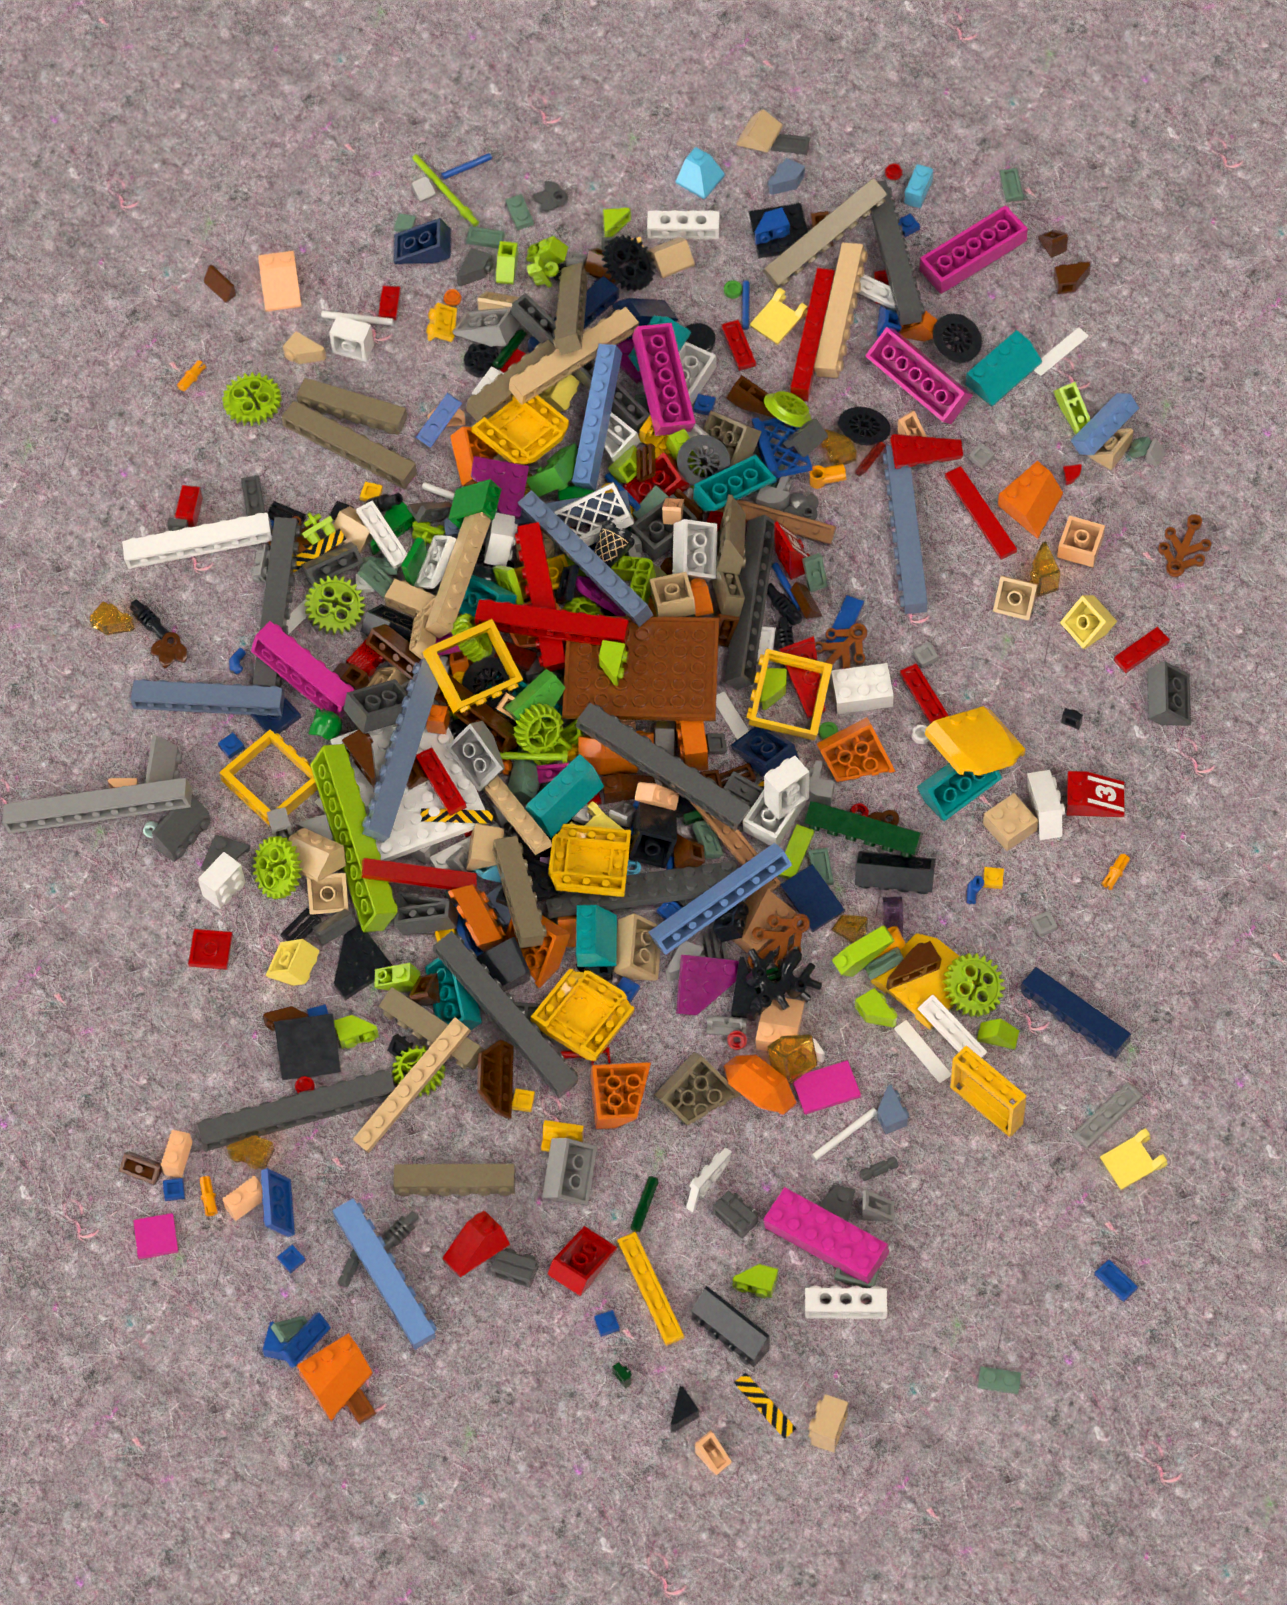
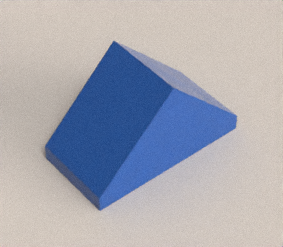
M272 1321L269 1323L262 1349L264 1356L286 1361L279 1352L287 1342L280 1343L271 1329L274 1323Z

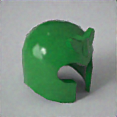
M317 708L308 734L321 736L330 741V739L338 737L341 732V718L332 711Z

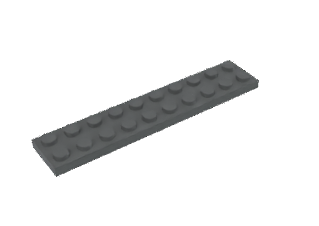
M736 861L706 864L694 868L686 867L683 869L677 868L627 875L624 897L566 891L564 894L546 899L549 918L577 915V905H598L606 910H615L695 899L737 870Z

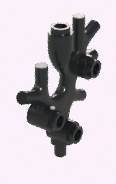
M754 948L748 951L749 956L753 960L754 968L746 975V981L750 986H759L761 989V993L751 1002V1011L747 1015L749 1019L754 1020L757 1015H760L771 1005L772 1000H776L782 1010L789 1008L790 1006L785 999L786 992L790 997L797 998L799 996L807 1003L811 999V996L805 992L807 986L818 990L821 989L822 983L810 978V974L815 969L813 963H809L799 977L793 975V971L802 960V954L799 950H790L782 960L780 965L781 978L778 982L771 981L766 974L767 967L776 956L775 952L769 951L766 957L762 959Z

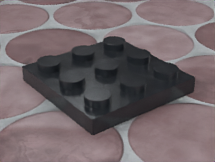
M801 203L749 211L754 241L755 230L765 212L782 207L790 223L789 235L770 240L767 243L757 245L755 243L758 259L781 255L808 232Z
M333 1013L274 1021L282 1080L341 1072Z

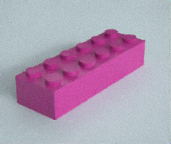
M1005 205L920 258L919 271L942 294L1027 241L1028 228Z
M672 323L637 326L632 334V339L655 436L673 434L682 429H685L686 432H691L696 422Z
M886 327L865 355V357L944 423L952 424L973 396L895 329Z
M269 621L255 635L251 652L318 708L332 711L342 718L346 714L344 705L347 692L354 691V688L349 684H345L338 674L327 669L321 660L315 659L308 649L302 648L297 644V641L292 636L285 634L279 625Z
M786 1187L783 1188L763 1219L767 1230L828 1264L840 1268L844 1273L866 1284L871 1282L878 1268L881 1267L889 1254L887 1243Z

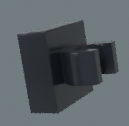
M396 1034L392 1037L387 1051L395 1057H402L401 1051L403 1050L407 1053L409 1047L412 1049L414 1043H409L406 1041L405 1036L401 1037L399 1034Z

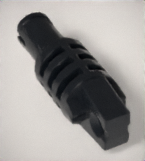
M400 493L390 496L383 494L367 499L365 504L373 501L378 510L384 512L390 510L392 506L400 505L403 502V497Z
M769 583L767 596L771 599L772 606L775 607L782 617H787V621L792 626L801 623L803 617L796 606L793 605L785 594L780 593L773 583Z
M137 599L131 602L130 609L133 612V616L148 631H153L162 640L163 636L169 631L161 624L160 618Z
M779 617V627L775 629L778 650L794 644L792 627L788 626L787 617Z

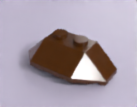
M500 1039L478 1054L477 1092L481 1100L496 1114L512 1119L514 1045Z

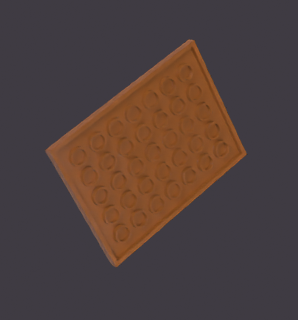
M606 616L612 618L621 617L629 622V632L625 646L626 651L629 652L627 663H623L622 668L625 669L623 679H619L618 686L611 682L600 667L599 653L601 645L566 641L564 686L566 688L563 691V719H578L588 704L592 703L593 705H599L605 713L614 715L619 720L716 721L719 618L650 617L644 624L638 627L628 616Z

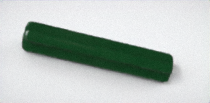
M524 329L517 330L495 359L493 366L496 369L504 367L525 339L527 333Z
M649 1176L630 1226L632 1231L640 1232L659 1183L656 1177Z

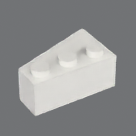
M611 412L604 449L612 463H614L632 445L636 447L640 443V439L636 431Z
M1050 770L1027 773V787L1031 805L1035 810L1039 824V839L1045 840L1062 837V815H1065V808L1063 803L1060 804L1061 795L1060 791L1056 790V778L1052 777Z

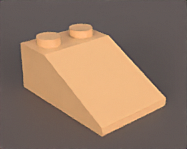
M294 251L258 255L266 312L301 307Z
M785 998L790 1007L782 1010L776 1000H772L771 1005L761 1013L756 1036V1049L795 1056L805 1001Z

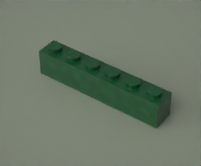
M810 801L804 822L809 824V829L820 831V828L827 830V834L838 837L840 833L846 835L845 839L854 842L857 839L864 840V845L875 847V844L882 846V850L893 853L895 849L901 851L900 855L909 858L912 855L918 854L924 834L814 801Z

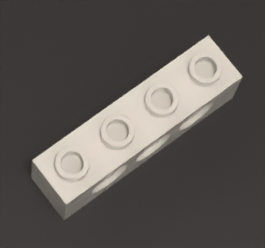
M648 211V239H675L678 237L684 239H719V211Z
M810 1286L805 1288V1318L887 1319V1289H883L880 1286H873L871 1288H862L860 1286H852L850 1288ZM826 1298L829 1299L831 1302L828 1304H823L820 1301ZM849 1299L851 1303L843 1304L841 1300ZM863 1299H869L871 1300V1303L863 1304L861 1301Z

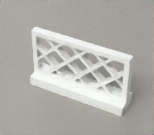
M614 482L554 511L556 515L566 516L565 524L568 517L579 520L576 530L570 529L576 535L580 534L578 537L587 546L596 543L602 526L595 523L598 513L608 516L607 520L610 517L614 518L610 521L620 530L634 524V519L631 513H629ZM611 488L615 493L613 501L603 498L605 491ZM595 498L599 500L597 509L586 506L589 499ZM602 501L612 504L609 513L599 510ZM614 505L622 507L625 512L620 516L611 514ZM575 506L583 508L581 516L570 515L571 508ZM585 509L595 512L593 521L582 518ZM581 521L591 524L588 532L578 531Z

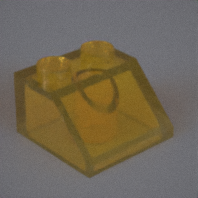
M1046 541L1042 542L1032 562V569L1030 571L1031 579L1029 582L1038 584L1037 597L1058 591L1060 570Z
M811 1035L781 1036L767 1046L771 1066L787 1078L789 1085L818 1065L813 1036Z

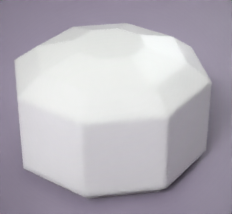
M917 725L913 728L912 739L917 744H925L929 741L925 736L926 725Z

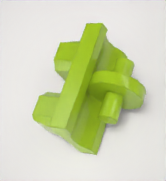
M540 256L534 257L535 263L527 265L529 276L533 277L536 286L545 284L547 288L553 287L549 279L558 273V265L555 262H549L545 265Z
M309 512L307 514L309 519L303 523L306 527L313 524V527L301 535L311 545H314L321 540L316 533L320 528L323 529L326 536L335 532L334 525L332 524L333 519L329 516L317 523L316 521L322 518L321 515L318 513L312 516Z
M414 521L412 538H423L426 546L431 544L434 535H446L445 526L438 525L435 528L431 526L429 521L420 523Z

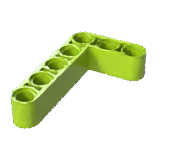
M567 555L565 556L569 566L576 565ZM623 556L611 569L623 581H631L630 588L648 605L651 595L649 579L656 577L652 560ZM579 568L578 576L588 577V576Z

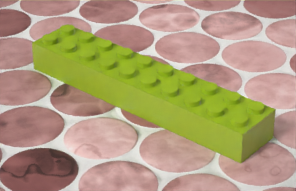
M344 744L323 745L310 766L333 839L344 846L346 866L343 867V871L346 873L347 884L363 933L384 931L397 914L398 908L394 902L392 888L388 881L362 878L363 858L381 860V854L377 849L376 839L362 834L364 830L362 824L367 814L365 803L360 796L359 785L354 777V769L349 761V753L346 751Z

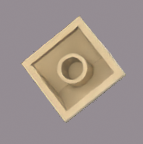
M762 109L750 118L736 144L741 147L769 152L783 125Z
M681 237L647 250L648 253H652L650 258L655 260L653 263L662 278L695 265L688 242Z
M485 291L478 297V309L512 307V303L520 297Z
M1132 428L1118 429L1094 455H1088L1089 458L1112 470L1132 444Z
M349 506L339 512L333 524L335 531L340 528L346 537V540L342 543L352 542L357 546L359 553H361L371 540L372 535L355 509Z
M1001 575L993 612L1030 620L1036 600L1038 584Z
M475 823L470 837L466 870L471 871L496 865L492 851L494 839L504 837V829Z
M346 873L330 874L318 882L307 877L310 914L335 913L343 909L349 911Z

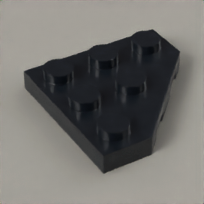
M522 854L523 859L527 860V874L532 878L533 886L531 888L532 892H535L537 895V902L566 892L555 889L548 874L549 864ZM502 887L496 897V902L508 907Z
M360 924L344 934L334 980L335 988L345 1001L375 982V969L393 966L368 932L363 933Z

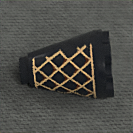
M607 520L601 526L594 552L612 568L634 546L635 539L631 537L632 533L625 528L620 530L613 522Z

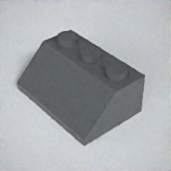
M1166 661L1148 668L1149 719L1160 725H1191L1190 674Z
M193 794L191 807L171 810L152 832L156 849L173 862L178 857H182L186 848L193 844L201 831L206 830L210 825L209 812Z

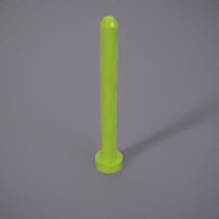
M563 750V753L540 754L499 752L502 760L562 761L563 764L567 763L568 750Z

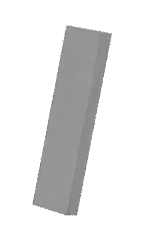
M1128 1082L1073 1133V1137L1088 1149L1137 1104L1143 1095Z

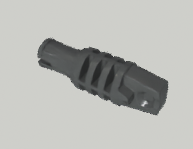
M414 1211L410 1212L406 1217L402 1215L385 1232L383 1241L386 1246L383 1248L386 1253L393 1246H398L415 1228L413 1224L419 1219V1216Z

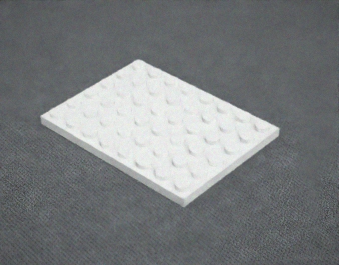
M437 700L433 701V705H439ZM398 724L367 732L373 739L372 748L378 782L381 778L379 771L381 766L385 765L387 759L384 758L386 750L392 744L390 737ZM425 725L417 754L432 747L466 803L467 808L463 810H485L475 786L447 749V746L454 740L449 727L446 734L427 732ZM355 731L330 739L331 745L342 744V739ZM349 757L368 816L370 812L368 805L375 796L374 788ZM429 780L412 789H408L406 785L390 838L385 842L376 840V846L381 854V860L391 861L473 830L475 823L421 822V808H428L429 815L435 817L439 815V809H445Z

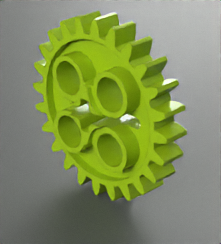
M251 372L250 376L244 373V378L237 376L238 381L231 380L232 385H226L227 390L223 391L224 397H222L223 406L226 414L230 415L231 420L236 418L237 424L243 421L244 426L247 422H250L251 426H253L254 422L260 425L261 420L267 423V417L273 419V413H278L277 408H281V391L278 388V384L274 383L273 378L268 380V375L262 378L260 372L257 376H254L253 372ZM244 388H247L251 397L248 396V392ZM253 401H256V406H257L260 410H257V408L255 407V404H254Z
M336 575L333 580L327 576L326 581L320 578L319 584L313 583L314 589L309 588L308 592L310 594H307L305 597L308 601L304 604L305 607L309 608L305 610V614H311L308 617V621L314 619L312 626L319 625L318 631L325 628L326 634H328L329 630H332L333 635H335L336 631L339 630L340 634L343 635L344 629L350 632V626L356 628V622H361L360 616L364 615V611L361 609H365V604L361 602L365 598L359 597L362 590L356 591L357 584L350 585L351 579L344 582V576L340 580L337 579ZM330 591L333 596L327 597L324 595V592ZM347 596L351 601L348 603L344 602L342 597ZM333 603H337L336 608L332 607ZM325 608L328 611V613L321 614L319 612V609ZM342 613L346 618L343 620L339 619L337 614Z
M268 837V839L263 840L264 844H259L260 850H255L258 855L253 857L256 864L252 865V867L256 868V871L253 872V875H257L255 882L260 883L258 889H263L262 894H267L268 898H286V896H291V892L296 891L295 886L299 885L297 878H302L298 874L299 871H302V868L299 867L302 860H298L300 853H295L297 847L292 846V841H287L286 837Z
M968 953L965 957L961 955L958 959L952 961L953 965L947 966L949 971L944 973L948 979L943 980V983L947 984L948 987L944 988L943 991L949 992L945 998H951L950 1006L956 1004L955 1010L962 1009V1015L968 1012L970 1017L975 1016V1014L977 1017L983 1014L987 1015L990 1011L996 1009L995 1005L997 1006L1001 1003L998 999L1004 997L1000 993V991L1005 990V987L1000 986V983L1005 981L1004 979H999L1002 972H996L998 965L992 967V959L986 962L985 955L980 958L978 953L973 956L971 953ZM966 968L970 971V976L966 974ZM983 976L987 978L988 984L983 981ZM960 986L964 988L965 994L961 993ZM977 994L981 995L982 1002L978 1000Z

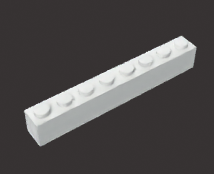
M257 513L252 516H241L237 519L221 520L217 523L202 524L191 528L185 527L181 530L166 531L156 535L150 534L141 538H130L122 541L124 560L128 569L269 542L272 541V527L268 513Z

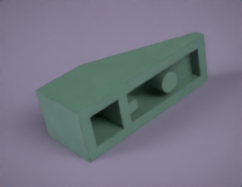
M520 745L518 746L517 752H527ZM515 760L508 788L520 803L531 801L537 792L539 784L537 766L533 760Z

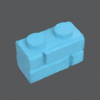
M919 164L916 165L905 190V204L917 208L922 207L933 181L932 168Z

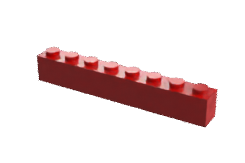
M817 268L791 383V393L806 402H809L815 375V361L835 276V270Z
M536 522L517 526L518 533H515L517 544L521 545V550L518 551L520 562L524 561L525 568L521 569L523 578L527 579L528 582L525 590L527 597L530 596L532 602L528 603V605L557 610L540 523ZM535 638L536 647L541 650V656H538L540 667H544V669L550 672L565 669L566 654L563 640Z
M479 599L475 615V626L493 619L499 632L593 645H602V641L606 640L624 643L626 646L629 632L628 620L621 617L612 618L600 614L590 615L584 612H569L564 609L553 610L547 607H531L527 604L516 605L510 602H494L490 599Z

